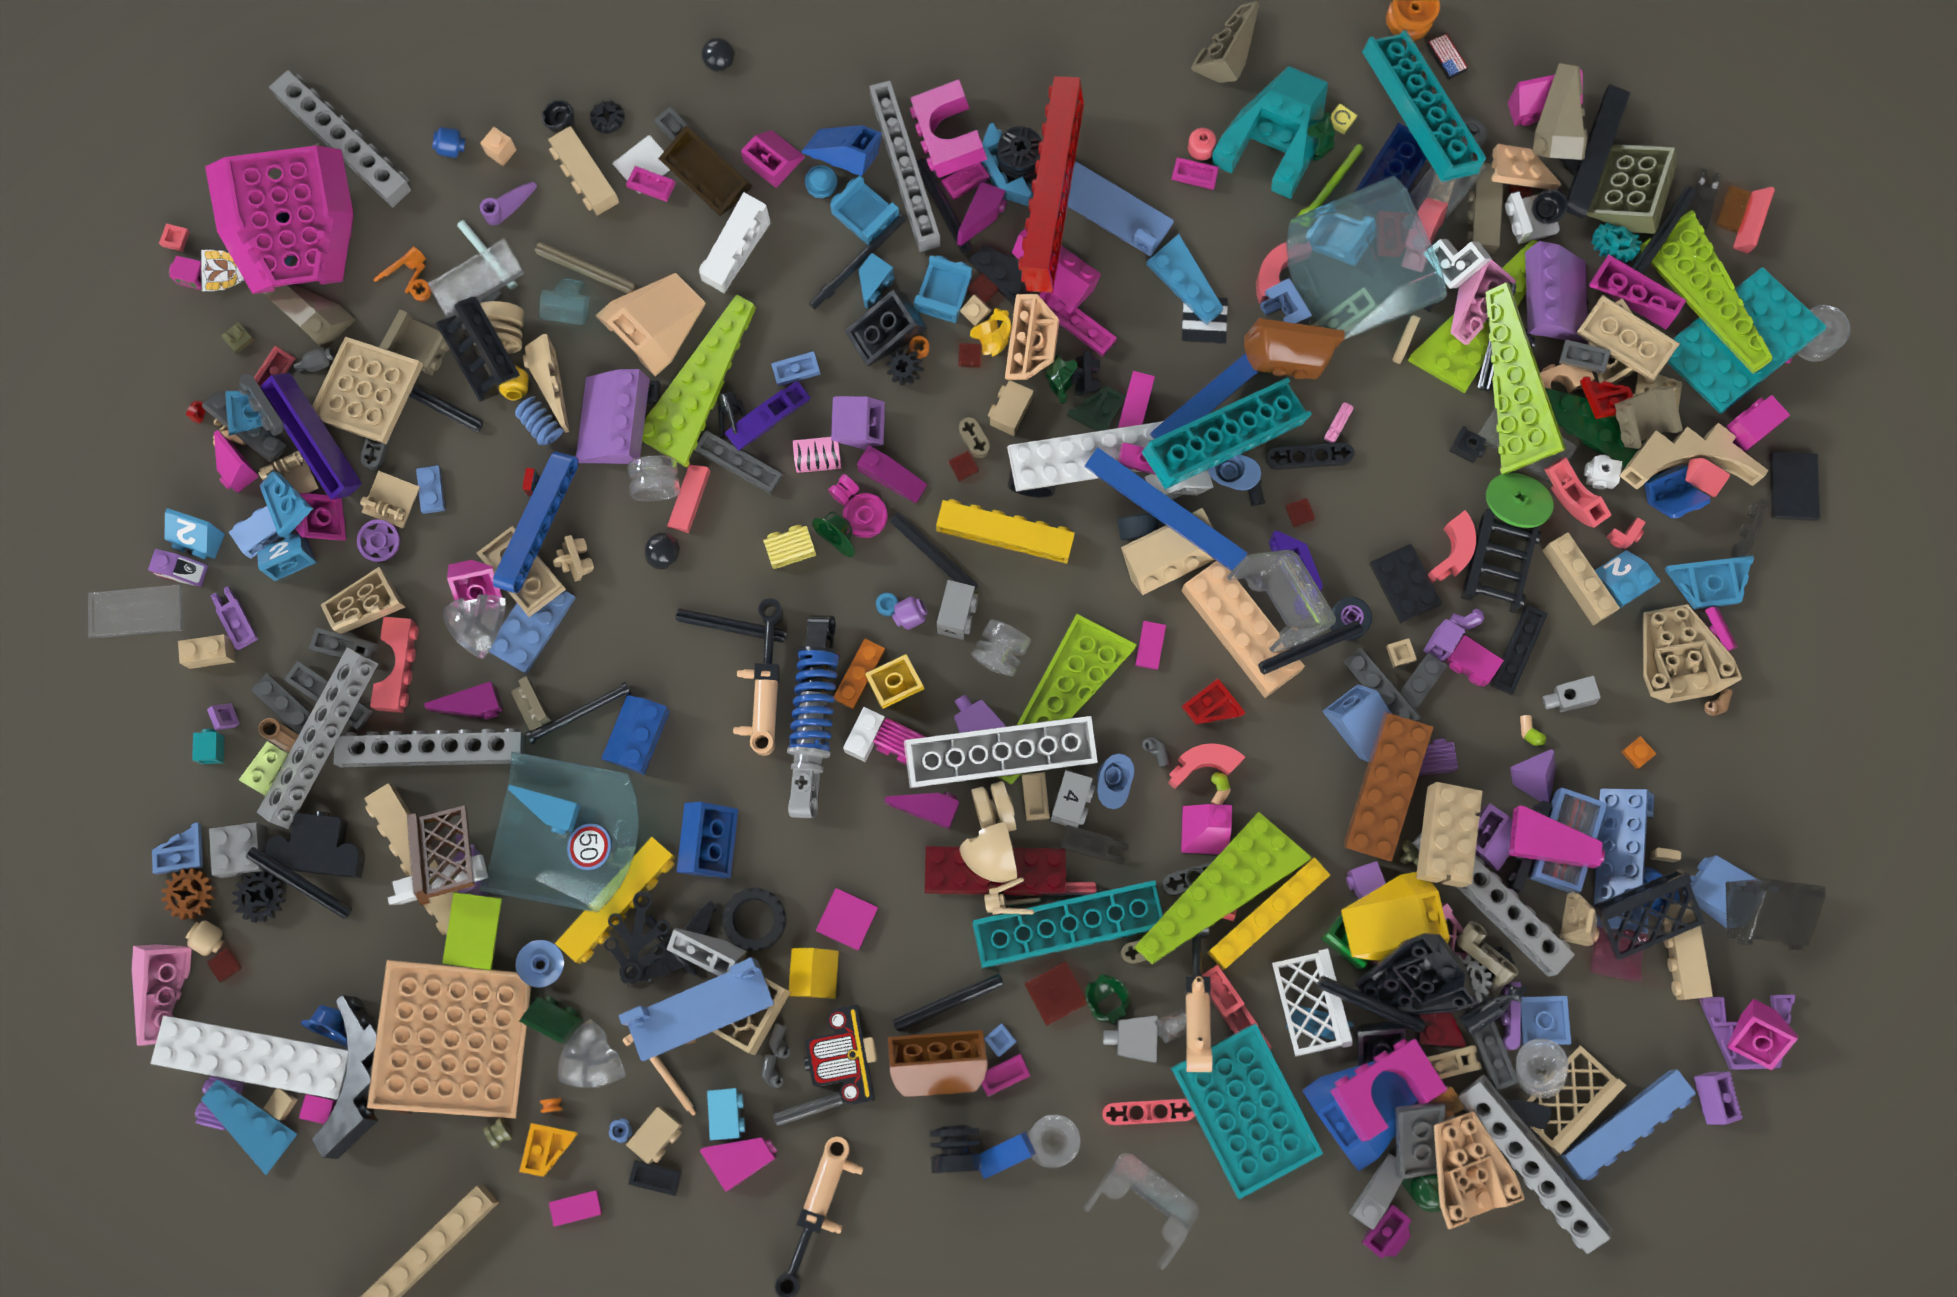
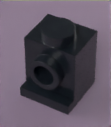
M1463 425L1449 452L1474 463L1477 457H1483L1488 447L1484 445L1486 438L1468 430Z

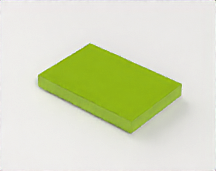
M453 892L442 964L486 970L492 969L502 898Z

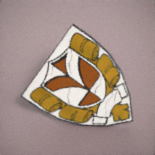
M201 249L202 292L226 290L244 281L242 274L228 251Z

